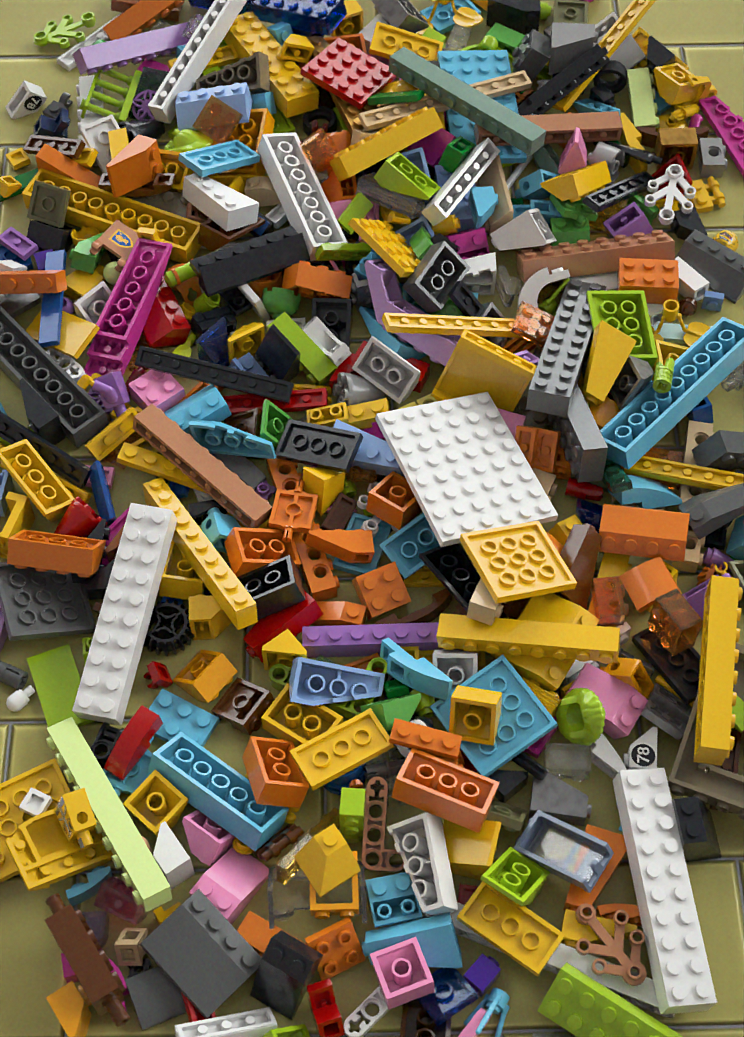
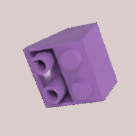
M635 201L603 222L605 232L610 239L616 235L633 236V233L636 232L649 234L653 231L648 219Z

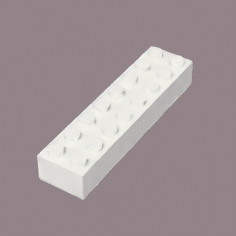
M262 134L257 152L290 225L293 226L298 234L303 233L310 261H316L315 253L321 244L326 242L341 244L347 242L297 134Z

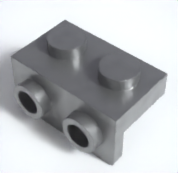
M356 273L352 274V294H350V299H352L353 305L356 306L358 312H360V306L374 309L368 280L359 281Z

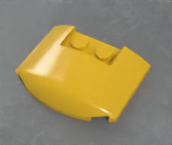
M55 809L36 815L17 828V832H15L11 839L8 837L5 843L27 890L35 891L49 888L50 884L88 869L100 867L112 860L111 856L113 853L111 850L107 851L101 839L103 838L102 833L97 834L94 829L91 835L95 844L88 849L81 850L78 840L72 842L67 840L55 814Z

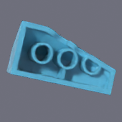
M198 420L190 421L188 424L195 441L202 447L207 448L210 453L268 459L276 458L272 442L222 422Z

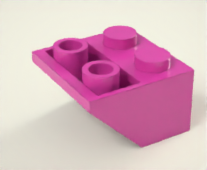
M473 228L445 235V237L461 247L457 254L462 259L490 253L485 228Z

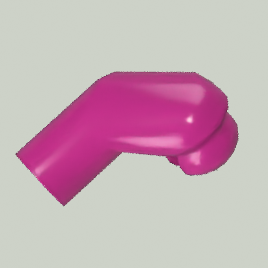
M694 114L690 119L688 127H699L703 117L699 114Z

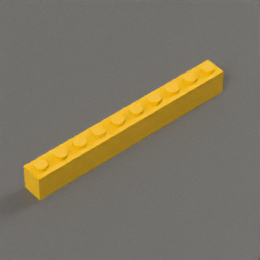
M160 477L144 483L143 491L147 506L151 504L153 507L173 510L177 517L173 541L237 630L257 623L256 602L164 479Z

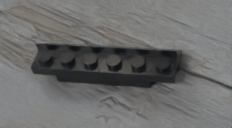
M597 43L530 95L518 106L519 115L544 114L606 65L610 60L607 57L609 52L605 46L601 49Z
M293 226L192 259L190 260V267L199 278V286L207 297L284 271L299 261L310 262V256L303 233L298 234Z

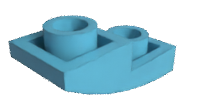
M110 866L94 868L92 872L87 873L89 883H77L71 886V889L66 890L70 904L72 906L80 904L103 890L114 879Z

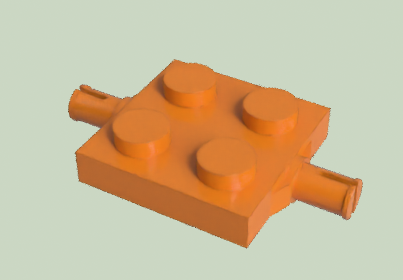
M300 480L296 481L294 490L277 489L268 524L269 528L284 530L282 537L284 542L286 540L288 543L291 542L293 532L308 533L309 530H312L318 504V495L304 492L305 482L303 480L301 482Z

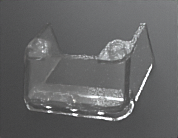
M358 861V866L361 869L358 873L359 915H354V917L362 914V923H367L364 865L361 861ZM298 863L280 864L270 867L267 890L269 928L274 929L275 919L277 921H287L294 915L295 910H310V882ZM352 877L321 898L316 892V904L353 903Z

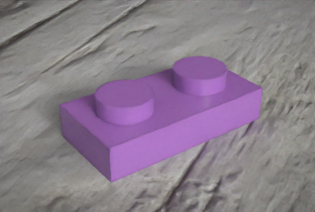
M13 227L8 228L0 235V244L24 261L38 251L37 244Z

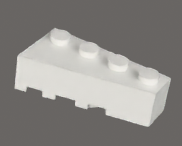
M197 173L184 176L182 197L225 231L257 223L259 202L209 177H201Z

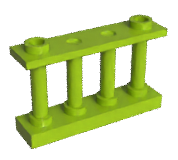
M112 69L106 72L98 70L87 99H82L79 108L82 110L81 118L84 119L88 110L104 117L112 114L117 123L126 121L142 71L136 69L134 76H127ZM100 73L127 83L130 87L122 88L99 79ZM97 85L123 95V98L126 99L125 101L122 99L119 101L94 91L95 86ZM91 97L117 107L121 113L117 112L116 114L90 104Z

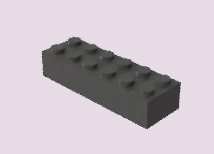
M577 385L568 416L562 417L548 414V421L552 423L553 430L561 431L559 445L560 448H563L565 459L569 461L571 473L575 474L578 483L600 481L603 479L608 446Z

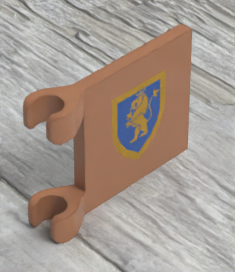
M116 220L91 244L92 248L89 252L96 255L104 247L120 258L117 261L115 270L121 273L138 239V235L128 226Z

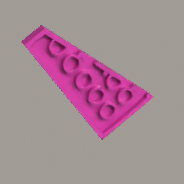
M716 96L700 99L698 106H700L702 113L718 138H722L723 146L726 147V151L744 178L743 118L740 115H734L730 111V107Z

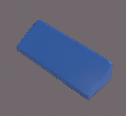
M97 460L90 466L92 472L89 478L98 514L102 519H106L107 526H109L117 518L103 465Z

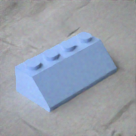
M234 83L228 86H216L215 88L208 89L201 88L196 91L178 93L175 102L178 130L190 129L194 131L249 122L253 100L247 83Z

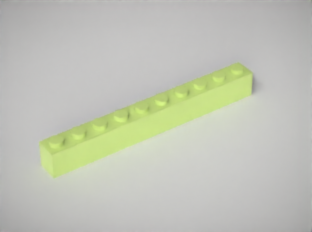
M70 717L48 727L49 737L46 738L47 745L51 751H56V761L60 767H65L64 774L68 783L73 782L75 785L73 790L85 788L97 824L95 831L97 834L102 833L103 845L107 851H112L113 855L111 857L115 867L122 869L123 873L121 875L127 887L131 886L134 890L132 896L137 906L142 905L145 912H148L172 900L168 881L73 718Z

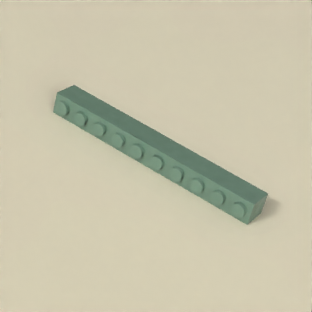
M403 47L390 56L389 72L417 89L424 90V93L529 156L544 146L546 130L414 52Z

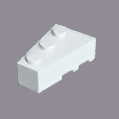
M495 252L463 259L471 267L462 279L471 292L478 293V295H494L496 280Z

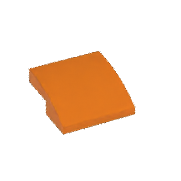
M517 425L515 440L531 468L550 473L555 472L561 431Z
M661 557L646 561L619 576L633 604L640 613L658 601L661 603L666 602L680 592Z

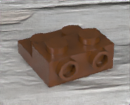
M237 677L211 712L220 719L231 723L234 729L251 735L253 731L260 729L262 725L261 717L275 698L269 690Z

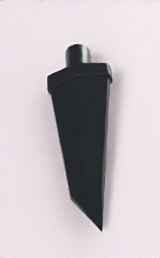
M604 141L606 144L624 151L626 155L647 164H662L663 158L656 156L654 152Z

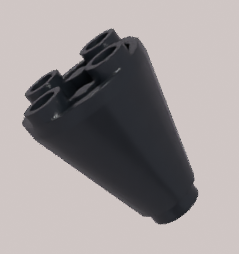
M129 120L118 123L120 129L126 128L129 143L138 134L158 140L165 133L164 124L157 120Z

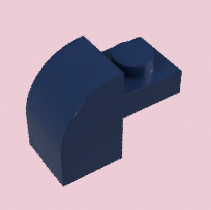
M61 108L55 119L40 115L34 125V135L67 138L70 125L69 110Z

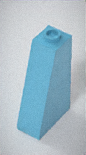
M450 912L366 931L365 941L362 942L364 956H369L371 965H373L370 958L371 953L416 937L428 967H463L462 953Z

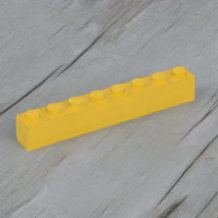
M440 613L436 637L438 647L445 650L461 649L468 652L484 651L490 654L508 653L513 656L531 655L536 658L554 657L558 660L577 659L581 662L600 661L604 664L618 663L620 628L495 618L491 626L466 617L467 615Z

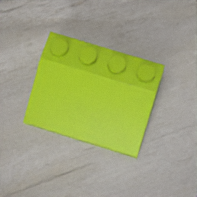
M644 290L587 291L586 295L593 333L595 327L602 320L635 339L637 342L630 356L647 361L652 368L658 356Z

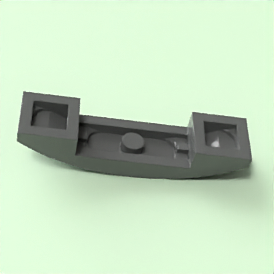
M210 453L216 459L221 460L225 467L231 472L236 473L254 491L260 483L267 479L266 475L244 456Z

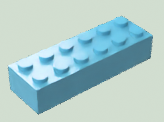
M180 732L152 754L147 771L149 775L156 769L189 799V804L252 850L257 851L283 827L289 810L288 807L256 804L250 781L184 733Z

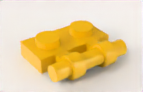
M713 176L707 178L708 184H704L702 179L693 180L692 186L696 189V194L689 201L693 203L697 213L713 211L715 204H718L719 208L726 206L725 196L720 192V185ZM712 192L714 196H709L708 193Z

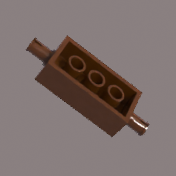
M59 893L51 895L45 902L53 915L45 919V922L97 1014L100 1017L109 1012L117 1027L126 1024L131 1017L122 1004L125 1001L122 993L126 989L116 971H113L114 968L104 950H102L81 910L75 911L71 904L65 906Z

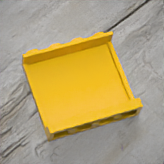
M464 329L430 396L434 397L437 401L488 392L497 408L513 412L526 387L532 380L537 366Z

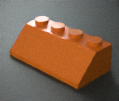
M603 504L599 534L602 537L599 552L647 558L661 557L664 560L684 562L690 514Z
M23 529L8 538L7 564L14 565L18 569L33 567L36 571L40 572L55 570L57 574L65 575L70 572L77 573L79 577H90L98 571L106 540Z
M412 747L396 777L391 797L480 833L500 782Z

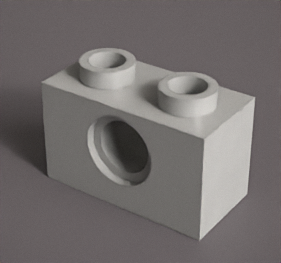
M722 138L699 139L697 156L700 177L708 178L713 176L714 178H722L724 170H727V159H724L726 147L722 145Z

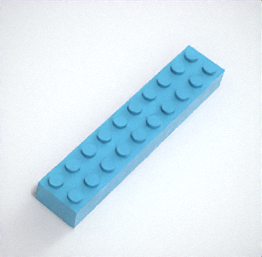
M722 317L675 360L672 386L669 392H656L653 389V382H651L600 429L608 446L606 458L629 470L744 361V325Z

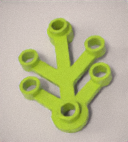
M85 12L81 15V21L73 23L72 15L66 14L62 17V21L58 26L56 21H49L44 31H38L34 34V44L41 47L46 46L48 43L58 44L61 49H66L70 46L68 38H75L76 42L81 43L86 39L84 32H73V30L83 26L87 28L93 27L96 22L93 12Z

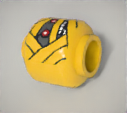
M723 230L712 238L733 251H736L738 248L737 236L729 230Z

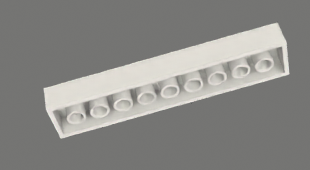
M136 503L130 504L72 710L79 718L122 726L177 523V517L173 510Z
M665 768L620 770L612 782L660 1015L708 1011L717 1003Z

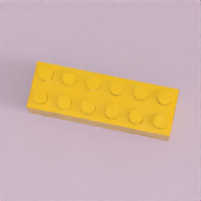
M426 106L334 154V159L330 160L329 163L338 181H342L438 131L444 126L435 108L428 109Z

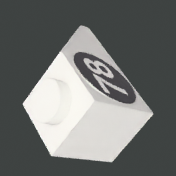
M23 81L5 108L11 119L15 120L37 112L45 103L47 97L40 86Z
M657 727L649 729L629 746L627 754H623L622 762L627 770L657 768Z

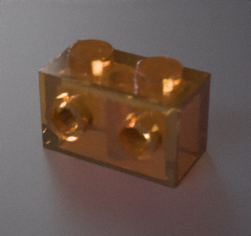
M619 576L593 578L591 593L595 616L599 619L597 626L624 625L625 618L629 616L628 604H624L625 587L624 584H620Z

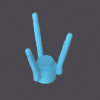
M493 988L490 994L485 995L481 1003L464 1021V1025L467 1026L477 1011L486 1005L487 1012L475 1032L476 1034L481 1033L492 1013L498 1015L501 1012L495 1037H500L506 1014L510 1009L507 1005L510 996L499 988Z

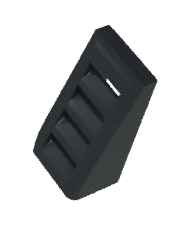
M214 499L188 504L190 516L198 526L208 517L207 513L211 508L217 507L223 514L228 512Z

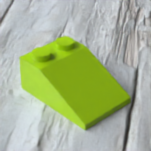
M399 151L388 158L373 177L382 188L424 200H429L441 189L438 184Z
M509 847L480 879L520 906L531 904L538 897L551 872L512 847Z

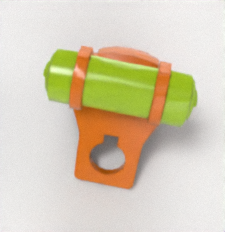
M190 262L176 264L170 267L164 274L166 284L171 289L179 291L184 302L193 306L195 300L190 301L188 299V289L192 288V290H195L197 298L202 292L199 286V278L190 267Z

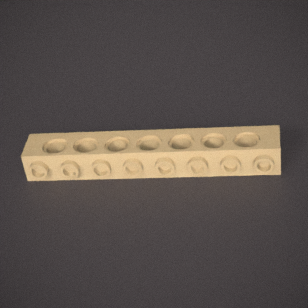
M689 420L685 433L682 463L697 465L692 449L716 433L713 432V424ZM680 484L678 497L684 503L694 497L693 495L710 492V489ZM677 505V512H681L678 507L679 505ZM688 530L686 547L691 549L686 548L684 562L671 560L670 565L679 571L696 573L697 567L702 566L704 553H700V548H704L705 537L699 540L694 531Z

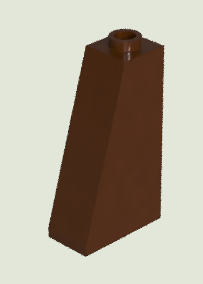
M574 524L560 553V556L577 582L575 589L553 593L582 606L584 609L587 607L602 538L591 524Z

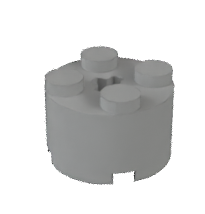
M598 142L594 152L588 154L586 163L590 165L606 160L612 181L608 184L612 185L620 174L618 171L619 166L624 164L625 152L606 143Z

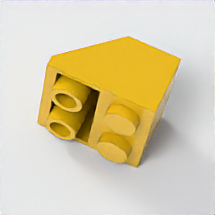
M199 594L189 597V623L191 633L195 636L193 640L215 639L232 623L213 595Z

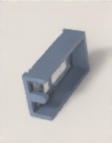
M537 810L535 815L529 819L526 829L517 838L513 848L552 874L584 889L588 893L592 891L614 854L607 842L540 810Z

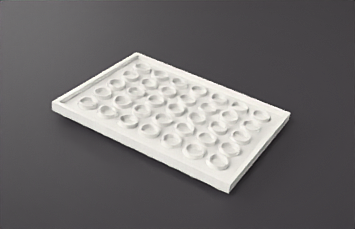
M488 392L376 414L375 420L441 547L461 543L459 539L463 533L539 521L540 524L557 520L558 514Z

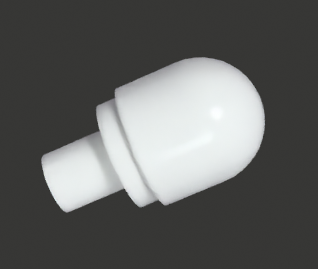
M31 685L23 691L21 689L16 690L7 698V708L13 712L20 711L30 701L28 697L36 691Z

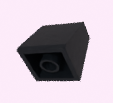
M698 796L674 799L672 804L685 862L721 858L722 855L710 810Z

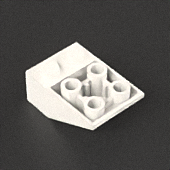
M614 11L595 25V32H598L597 43L601 41L618 20V16ZM629 33L609 60L622 63L628 70L645 59L646 56Z

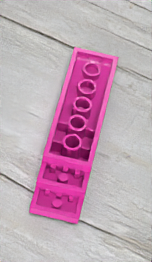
M143 238L137 239L96 323L100 329L94 336L87 352L89 360L84 368L86 375L91 377L93 373H98L103 376L116 371H121L122 376L124 375L158 292L172 251V244Z

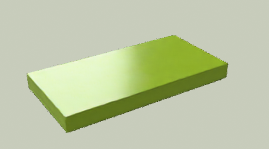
M69 644L27 658L48 727L70 717L73 718L77 727L95 722L79 718L72 711L81 679Z

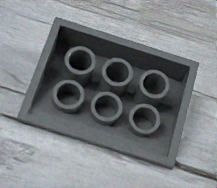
M199 889L140 943L143 950L205 1019L258 969L261 961L259 954Z

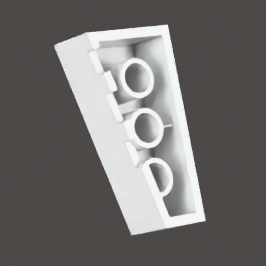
M425 812L388 826L387 829L394 838V846L397 853H400L403 859L405 872L411 878V886L422 912L435 916L457 911L458 905L441 817Z

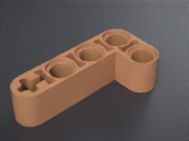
M373 777L369 780L366 791L362 863L367 869L372 871L400 872L404 869V862L399 868H393L389 862L391 856L395 854L400 855V853H397V850L384 849L388 784L382 777ZM376 782H380L381 786L384 787V790L379 792V799L384 798V802L378 800L370 801V797L375 799V790L371 789V787L376 786ZM374 805H378L383 809V813L379 818L370 816L369 811ZM372 829H378L381 832V838L377 842H371L368 839V833ZM370 853H376L379 856V862L375 866H369L366 862V857Z

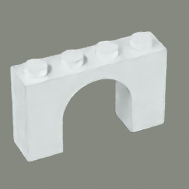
M679 256L676 257L675 260H678L679 270L678 292L683 297H691L698 302L703 299L705 290L708 291L710 282ZM647 304L651 327H654L661 321L662 304Z

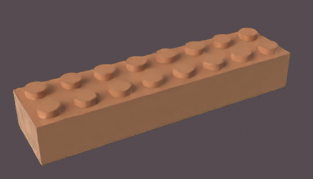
M653 230L649 234L636 232L633 233V236L616 235L611 239L599 237L596 238V241L589 242L588 240H578L577 243L573 244L561 242L558 246L544 245L536 249L527 247L521 248V251H516L517 274L524 283L537 271L546 267L548 268L549 275L552 274L551 270L563 267V271L569 270L570 277L618 271L619 258L675 260V242L663 230Z

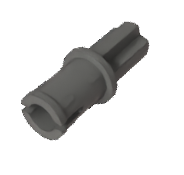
M406 759L391 762L384 760L383 763L365 765V779L369 780L373 777L385 776L390 778L391 775L399 773Z

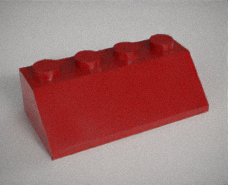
M164 275L142 331L149 347L184 344L191 330L174 293L164 280Z

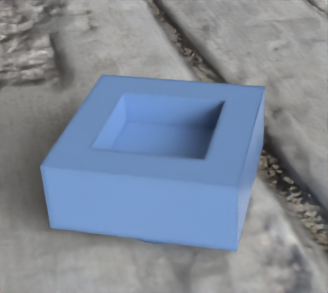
M705 290L701 309L721 311L725 294Z

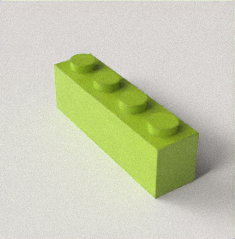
M286 312L282 313L267 325V332L270 326L274 324L300 352L299 371H303L307 375L306 378L309 383L316 384V386L325 385L332 377L337 366Z

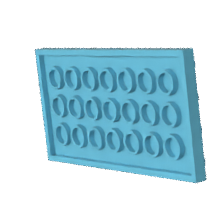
M507 50L437 52L439 68L468 85L511 74ZM515 92L492 98L519 114ZM452 109L446 110L449 133L456 138L462 136L476 144L473 131L475 123ZM513 145L496 146L500 150L498 155L501 163H526V153Z

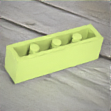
M648 67L628 69L627 87L632 124L636 129L637 127H655L656 132V128H659V117H655L657 103H653L655 88L651 89L653 74H649Z

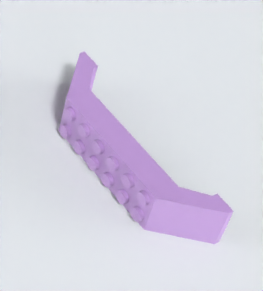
M383 259L366 260L364 266L376 320L385 331L386 328L382 321L384 313L428 315L403 299L397 274ZM395 333L398 335L399 340L410 343L416 351L430 356L429 359L437 364L441 363L446 366L461 335ZM527 350L515 353V355L536 366L538 365L539 358Z

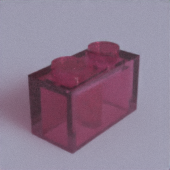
M112 876L101 883L94 906L134 925L145 919L148 914L142 905L137 906L132 896L134 890L131 886L127 887L124 881Z

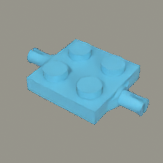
M154 737L150 739V744L154 740ZM149 749L123 781L103 769L118 797L121 793L131 795L149 776L147 771L153 754Z

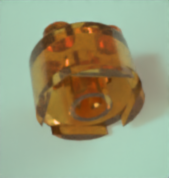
M322 128L306 137L300 143L306 158L312 161L313 164L311 165L318 173L331 167L329 161L334 159V154L338 153L333 148L335 146L333 139L330 136L327 137Z

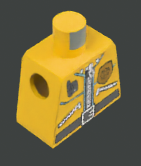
M85 788L62 795L54 811L69 842L78 840L81 850L92 847L95 843L91 834L97 824Z

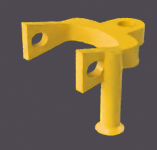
M687 75L686 79L692 87L700 86L694 100L673 106L678 110L693 104L698 105L700 99L716 96L717 90L714 85H711L712 82L708 77Z

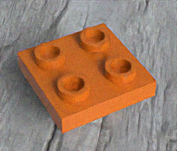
M349 917L305 938V942L309 947L323 954L317 968L321 981L329 979L366 960Z

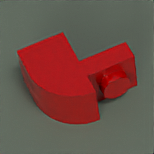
M330 978L307 985L308 1001L319 1037H340L345 1035L342 1017L336 1004Z

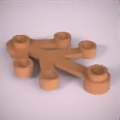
M587 903L581 904L575 915L577 921L582 925H589L604 945L592 944L588 939L582 938L576 944L577 953L580 955L593 954L615 958L620 965L607 964L601 958L595 959L591 966L592 972L596 975L609 974L621 976L631 986L642 984L646 978V969L640 963L641 944L645 939L644 933L636 929L629 935V942L632 944L629 959L623 952L625 925L629 920L628 913L624 910L615 912L613 916L615 924L613 939L596 918L595 908ZM582 910H589L591 915L584 916ZM617 915H623L625 921H618ZM633 935H639L641 941L636 942L633 939ZM579 944H586L588 949L585 951L581 950ZM595 964H602L604 969L602 971L597 970ZM630 969H636L638 976H632Z

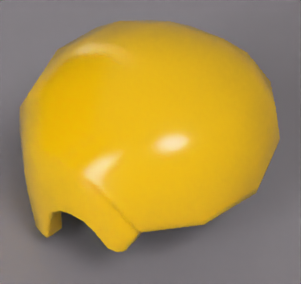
M82 226L80 231L73 229L70 236L76 247L78 242L98 235L100 232L96 228Z

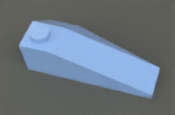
M297 657L293 659L289 679L290 702L316 706L382 696L385 674Z

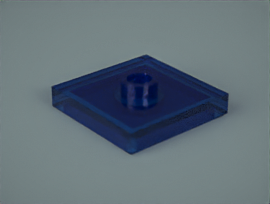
M440 968L431 974L435 992L416 1000L439 1026L479 998L477 992L456 968Z

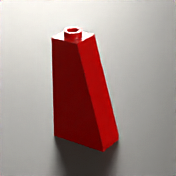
M304 590L306 600L260 619L243 638L247 644L245 648L247 653L252 658L257 657L263 663V645L286 629L296 637L302 632V627L310 626L323 615L315 599Z

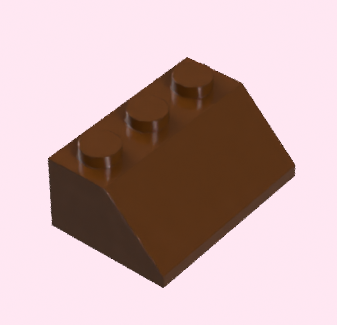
M258 216L257 223L225 231L213 220L209 219L200 224L198 244L210 251H215L262 226L266 220Z

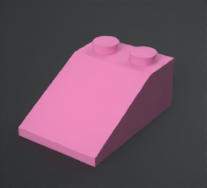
M589 663L584 664L567 692L569 693L574 688H587L598 696L606 713L603 731L613 740L629 735L648 702L632 686Z
M232 847L201 876L189 891V894L191 896L199 889L232 925L273 871L250 854H239Z

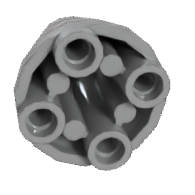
M338 373V382L332 387L333 396H336L337 399L336 404L346 402L347 406L384 398L389 400L390 398L364 377L351 373Z

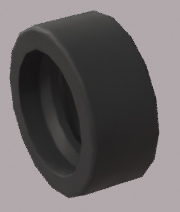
M610 60L593 78L594 87L605 82L606 88L612 91L613 94L620 92L626 86L627 69L622 63ZM613 73L620 78L615 81H605L600 76Z
M318 106V109L304 113L303 130L308 137L322 140L324 134L336 131V114L332 109ZM316 119H324L330 122L320 127L310 124L311 121Z

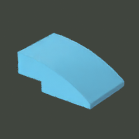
M634 475L608 476V492L622 505L636 503L640 508L652 509L682 504L680 497L667 486L655 480Z

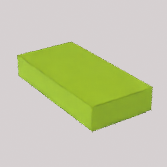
M358 192L337 221L343 229L352 234L354 230L348 225L352 218L364 219L374 205L361 192Z

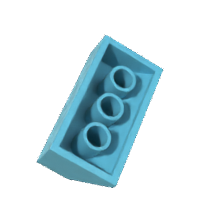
M211 384L164 412L168 418L175 421L182 430L192 435L188 425L190 421L221 422L232 415L218 389Z

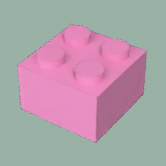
M154 370L146 372L128 384L131 398L142 410L153 404L165 412L177 405L185 397L184 388L172 375Z

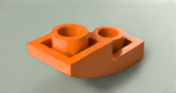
M614 903L598 905L596 908V916L613 920L616 911L624 910L629 916L628 924L636 925L637 927L642 925L639 909L636 905ZM617 915V920L620 917L622 922L625 921L623 915Z

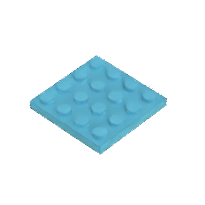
M501 655L459 685L502 692L501 714L494 746L461 741L460 749L480 775L488 777L558 726L555 719L504 655ZM451 696L448 700L439 699L430 706L447 732H449Z

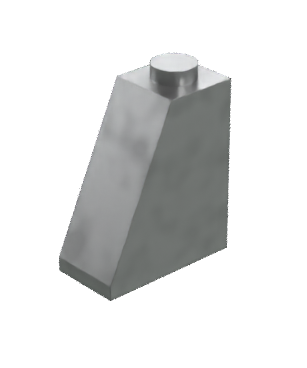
M549 772L543 780H538L533 776L529 818L534 816L537 810H540L567 824L584 826L586 818L590 819L592 805L588 804V795Z

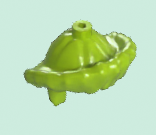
M176 128L172 132L174 135L173 140H170L165 145L164 150L183 153L212 146L214 141L202 129L194 131L183 129L179 131Z
M574 688L562 698L556 711L559 732L567 740L574 744L589 746L595 743L603 733L606 713L604 707H602V702L593 691L587 688Z

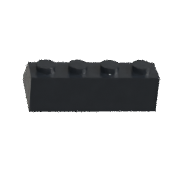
M458 544L444 547L438 546L420 553L419 558L468 612L470 599L481 577L467 553Z

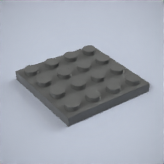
M0 562V606L10 641L92 634L95 632L96 625L88 598L86 597L84 584L72 583L70 572L63 575L57 574L55 570L36 571L33 567L18 569L14 565L7 564V562Z

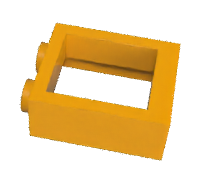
M351 851L358 864L357 851ZM358 873L352 877L353 903L316 904V891L310 883L311 916H315L316 919H329L330 915H340V918L345 919L359 915Z

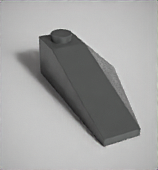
M744 483L696 495L678 506L682 513L690 514L689 525L699 540L744 514Z

